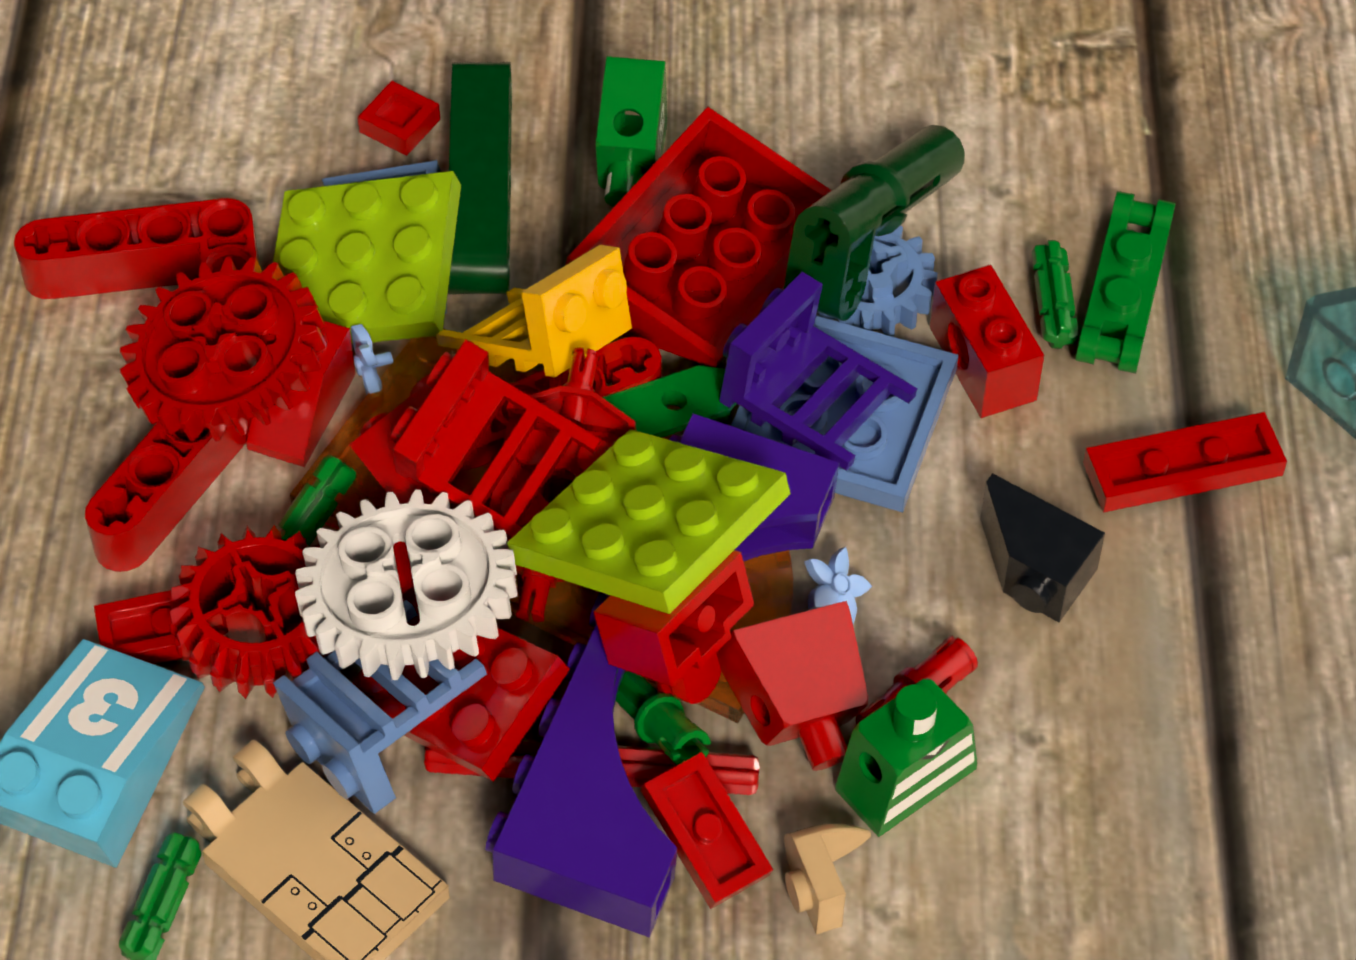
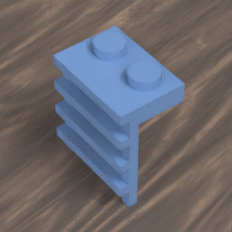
M405 600L403 603L408 622L417 616L414 606ZM336 650L325 658L318 652L314 653L306 659L310 669L293 681H290L283 675L273 684L292 725L285 734L295 752L307 764L317 760L323 766L322 768L328 781L340 796L347 800L354 795L375 814L396 799L378 754L487 675L484 665L477 659H474L459 671L455 668L447 669L438 659L429 661L428 675L439 686L425 695L402 674L398 680H392L389 666L381 664L371 677L407 708L393 719L339 672L343 668L339 667ZM359 658L355 661V663L362 668L361 660Z

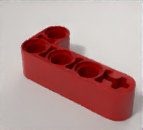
M232 198L38 219L22 226L14 238V247L26 290L32 296L40 299H60L178 285L176 274L182 272L191 281L199 278L200 263L203 262L208 264L212 273L219 272L226 257L232 258L237 270H241L250 257H256L259 263L253 217L250 208L243 202Z
M252 418L248 420L246 435L240 436L234 425L226 426L220 441H214L207 427H204L195 441L188 439L182 427L174 434L169 435L160 421H158L94 494L85 508V520L98 562L106 569L123 572L138 568L147 561L246 444Z

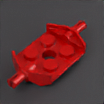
M584 348L573 349L568 381L563 386L560 385L529 395L601 439V443L596 451L592 453L576 442H571L518 524L521 528L526 526L536 514L549 504L543 498L542 493L551 481L559 478L574 481L576 477L590 467L630 429L637 431L636 421L602 398L592 388L597 364L600 359V354L595 350L588 348L585 359ZM510 402L507 403L509 420L503 445L525 412ZM538 421L492 492L490 509L503 517L505 516L555 439L558 431ZM516 565V571L522 575L524 583L516 616L522 620L529 621L531 614L533 622H543L550 588H556L557 582L565 580Z

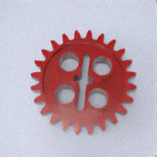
M226 257L220 271L212 273L206 262L200 263L199 278L192 281L182 272L176 274L179 288L171 292L165 288L157 287L155 292L160 300L157 307L140 305L137 308L145 323L127 325L125 329L133 342L120 347V353L127 363L120 368V373L128 385L126 388L137 408L142 409L151 424L160 421L169 435L174 434L182 427L190 441H195L204 427L208 428L214 441H220L226 426L234 425L240 436H244L247 433L248 420L256 417L266 426L271 424L269 408L277 405L282 409L290 410L293 406L287 393L291 389L296 391H308L310 389L302 372H313L321 369L322 366L315 352L325 349L327 345L320 332L326 326L309 288L302 287L294 272L284 276L276 262L271 263L262 271L256 257H250L241 270H237L231 257Z

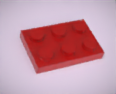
M416 594L410 600L417 613V616L407 622L411 626H415L420 622ZM498 628L499 636L496 639L476 636L479 654L476 657L460 649L453 652L455 669L457 671L474 659H477L484 665L487 675L404 735L493 782L570 670L559 656ZM405 665L402 675L425 695L439 686L429 675L421 678L414 665ZM363 669L353 681V684L392 719L407 709L371 676L365 677Z

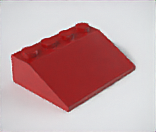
M707 106L567 257L566 265L599 245L619 247L627 285L626 293L632 329L621 336L625 338L641 337L647 339L661 350L716 368L725 358L723 356V349L734 329L742 323L748 326L760 314L765 300L776 288L784 290L793 228L798 215L832 190Z

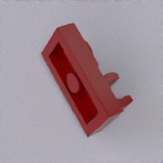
M703 752L643 784L640 791L670 841L677 847L679 858L710 909L767 878L774 869Z

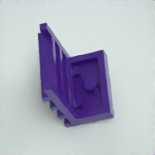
M801 272L784 290L776 288L765 300L760 314L748 326L744 323L738 325L729 336L723 349V356L727 358V364L719 402L729 408L734 403L739 404L752 412L750 421L761 427L765 422H768L783 432L782 441L793 446L799 441L815 451L814 454L839 462V467L847 471L854 464L856 455L842 447L845 442L890 394L909 404L915 398L918 388L814 327L823 284ZM829 356L842 363L793 416L779 409ZM859 375L873 382L867 391L824 436L810 428Z

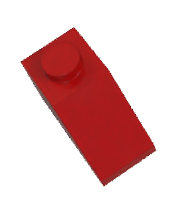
M324 321L326 327L320 330L327 345L325 349L315 352L322 367L319 371L302 372L310 389L308 391L291 389L287 396L293 408L286 410L277 405L269 408L271 424L267 426L256 417H253L246 441L248 450L305 468L356 375L350 328Z

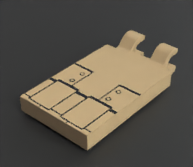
M251 740L233 756L234 761L243 768L236 774L238 780L253 792L236 809L230 812L222 799L205 784H201L183 800V805L192 812L186 818L187 822L197 833L211 842L202 851L205 864L314 960H385L450 898L449 885L352 803L340 796L332 786L306 764L301 762L287 775L270 752L255 740Z

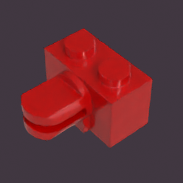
M734 550L670 614L612 595L593 612L609 665L656 681L657 689L660 693L672 694L681 701L697 704L709 697L721 676V668L716 652L732 638L730 629L754 606V601L742 553Z

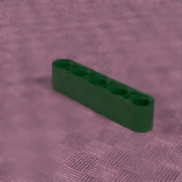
M452 62L449 171H454L461 184L448 286L449 295L507 294V291L510 290L511 62Z

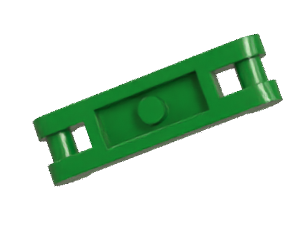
M1117 191L1075 361L1094 365L1095 359L1119 364L1118 370L1136 374L1176 203L1158 199L1157 205L1134 200L1135 194ZM1128 224L1151 228L1150 235L1127 230Z

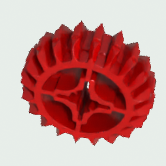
M247 525L242 535V540L232 542L221 533L217 541V551L213 552L198 546L197 554L195 555L197 566L181 565V572L178 575L180 585L171 587L169 600L172 610H170L168 622L171 634L176 637L175 645L179 656L182 657L183 661L189 660L191 671L196 674L198 679L211 675L212 684L218 689L219 693L233 682H236L238 692L245 699L254 686L264 685L266 693L274 698L277 691L273 682L283 675L290 681H293L303 671L310 669L306 659L318 652L324 658V656H328L332 652L324 655L320 653L316 636H307L303 621L285 635L289 627L302 620L295 596V591L299 590L295 572L296 569L306 567L303 550L307 548L306 539L303 538L299 531L284 541L282 540L281 532L275 525H273L266 537H256L255 533ZM230 591H232L230 595H228V596L225 597L224 599L220 600V599H221L222 597H224L227 593H229Z

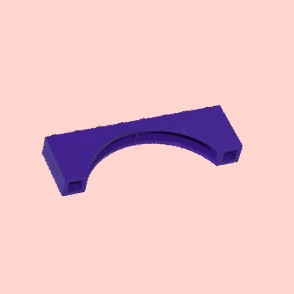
M694 413L683 436L677 434L671 436L670 440L786 473L791 494L735 549L742 553L743 561L787 550L812 549L835 496L839 462ZM599 592L589 620V625L594 627V630L587 645L577 642L570 654L567 663L570 670L564 678L565 681L569 682L562 700L552 697L548 702L539 727V736L544 737L536 756L525 754L515 775L512 792L518 794L509 814L500 811L495 817L487 837L485 850L493 853V881L650 938L675 879L677 847L656 826L642 807L629 783L620 759L614 732L613 712L618 689L625 670L608 664L593 611L610 595Z

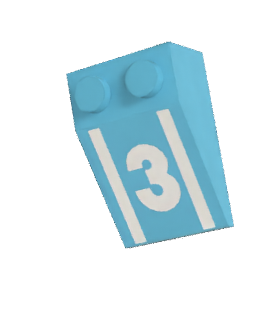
M82 639L6 731L0 742V824L117 868L205 688L204 684L198 680Z

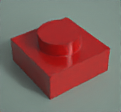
M391 81L358 116L359 132L407 156L441 120L439 103Z

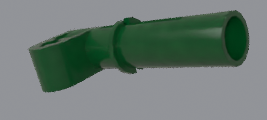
M930 125L920 129L876 161H867L853 166L842 177L841 185L800 213L793 228L784 289L801 272H804L823 284L817 312L841 321L848 320L856 311L864 294L875 236L894 232L905 222L908 215L905 213L961 172L965 162V151L961 140L948 128L939 125Z

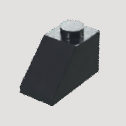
M992 473L986 481L980 519L1002 591L1011 596L1024 609L1034 613H1042L1060 623L1098 569L1105 532Z

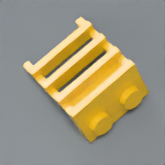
M599 245L527 289L512 288L507 291L508 303L511 304L463 333L450 330L440 331L436 334L438 346L454 348L458 351L465 339L489 353V366L498 367L507 360L514 359L516 371L527 372L536 365L543 364L545 376L557 377L571 367L573 349L584 348L586 358L588 348L597 351L632 329L626 293L627 285L623 273L620 248Z

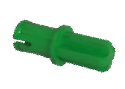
M629 671L624 672L616 702L634 719V729L637 735L647 743H656L676 766L701 752L706 757L709 749L703 745L711 744L710 737L685 715L680 700L672 694L659 693L642 676Z

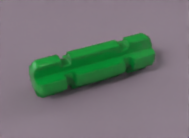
M1048 240L1045 245H1036L1033 248L1031 258L1033 270L1036 271L1034 280L1039 315H1043L1040 321L1042 338L1049 342L1051 348L1062 349L1064 345L1074 344L1077 341L1079 331L1077 318H1073L1075 315V304L1070 273H1067L1069 270L1067 251L1060 247L1058 241Z
M330 454L323 457L312 473L317 477L314 483L310 485L306 482L278 523V526L282 528L280 531L282 540L286 541L300 531L303 538L306 539L307 545H311L317 536L316 531L324 526L339 504L334 500L339 492L345 495L356 479V472L351 466Z
M173 832L164 838L156 856L161 861L152 865L132 910V914L136 916L135 920L127 922L119 940L121 955L126 959H157L165 941L160 936L162 933L169 931L189 885V882L185 880L186 876L194 874L202 855L199 842L193 837Z

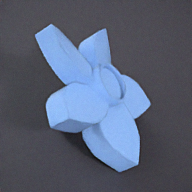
M362 324L351 326L352 341L356 353L353 357L358 376L362 375L367 398L376 396L382 390V381L376 367L393 364L392 354L389 351L374 355L372 340Z
M844 547L836 551L831 556L828 565L818 559L804 561L810 577L818 584L808 595V609L812 610L847 601L854 624L857 613L855 598L866 593L872 585L863 576L857 574L847 576L849 570L847 548Z

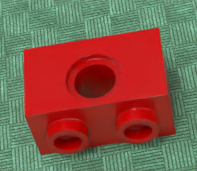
M987 265L936 281L930 329L943 351L959 355L955 374L980 418L1037 401L1044 353L993 266Z

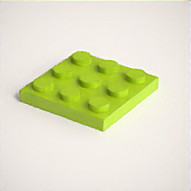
M454 171L287 190L284 192L273 262L278 263L284 276L294 272L302 287L309 288L324 321L350 328V334L351 326L362 324L369 333L372 342L436 336L437 333L443 330L461 184Z
M630 429L590 467L576 477L541 512L536 514L526 526L507 542L509 550H513L515 565L670 614L791 493L785 472Z

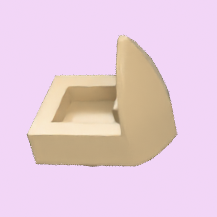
M820 824L784 835L786 856L790 872L785 873L787 891L796 912L807 911L816 935L842 927L846 893L833 862L849 854L871 838V832L867 829L847 824Z

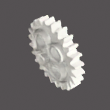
M415 489L411 495L409 503L399 504L393 492H387L385 507L376 509L366 499L361 500V516L355 519L340 511L336 514L340 530L336 532L319 528L316 532L320 548L308 547L303 550L306 567L296 569L295 575L299 590L295 591L300 616L303 618L306 634L308 637L316 636L319 651L322 655L336 650L339 667L343 669L360 658L365 677H370L383 664L389 666L392 680L399 679L405 665H414L419 676L425 678L429 671V661L436 659L447 669H454L453 652L460 649L476 657L479 654L477 635L490 639H496L499 636L496 619L511 618L512 612L509 599L517 597L518 594L513 550L508 549L505 530L494 531L493 519L490 513L475 518L473 505L469 500L461 503L453 510L450 509L448 493L442 492L432 504L424 503L422 492L418 489ZM400 541L405 542L407 546L420 615V622L415 626L407 624L394 554V544Z

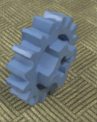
M899 226L892 233L875 236L867 282L860 304L848 320H839V322L871 331L873 329H882L885 335L895 337L896 324L901 323L912 330L916 327L917 313L927 315L930 313L938 273L934 272L935 257L933 253H922L923 240L919 236L908 241L903 240L902 226ZM819 313L820 317H824L831 320L835 319L833 317Z

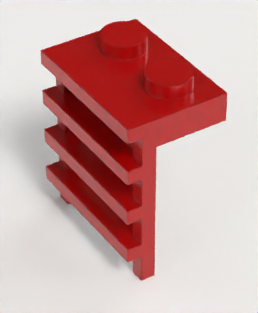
M465 339L455 356L446 351L440 357L426 383V386L432 389L419 410L409 406L398 420L390 436V440L396 443L393 448L396 473L406 479L410 477L428 488L429 492L436 497L442 492L448 493L449 502L455 506L460 505L466 500L471 501L474 517L490 513L494 529L496 531L505 530L507 540L513 538L522 529L518 524L571 442H576L592 453L596 451L601 443V439L489 372V353ZM507 400L525 412L469 496L451 485V483ZM538 421H541L558 431V434L503 517L484 504Z

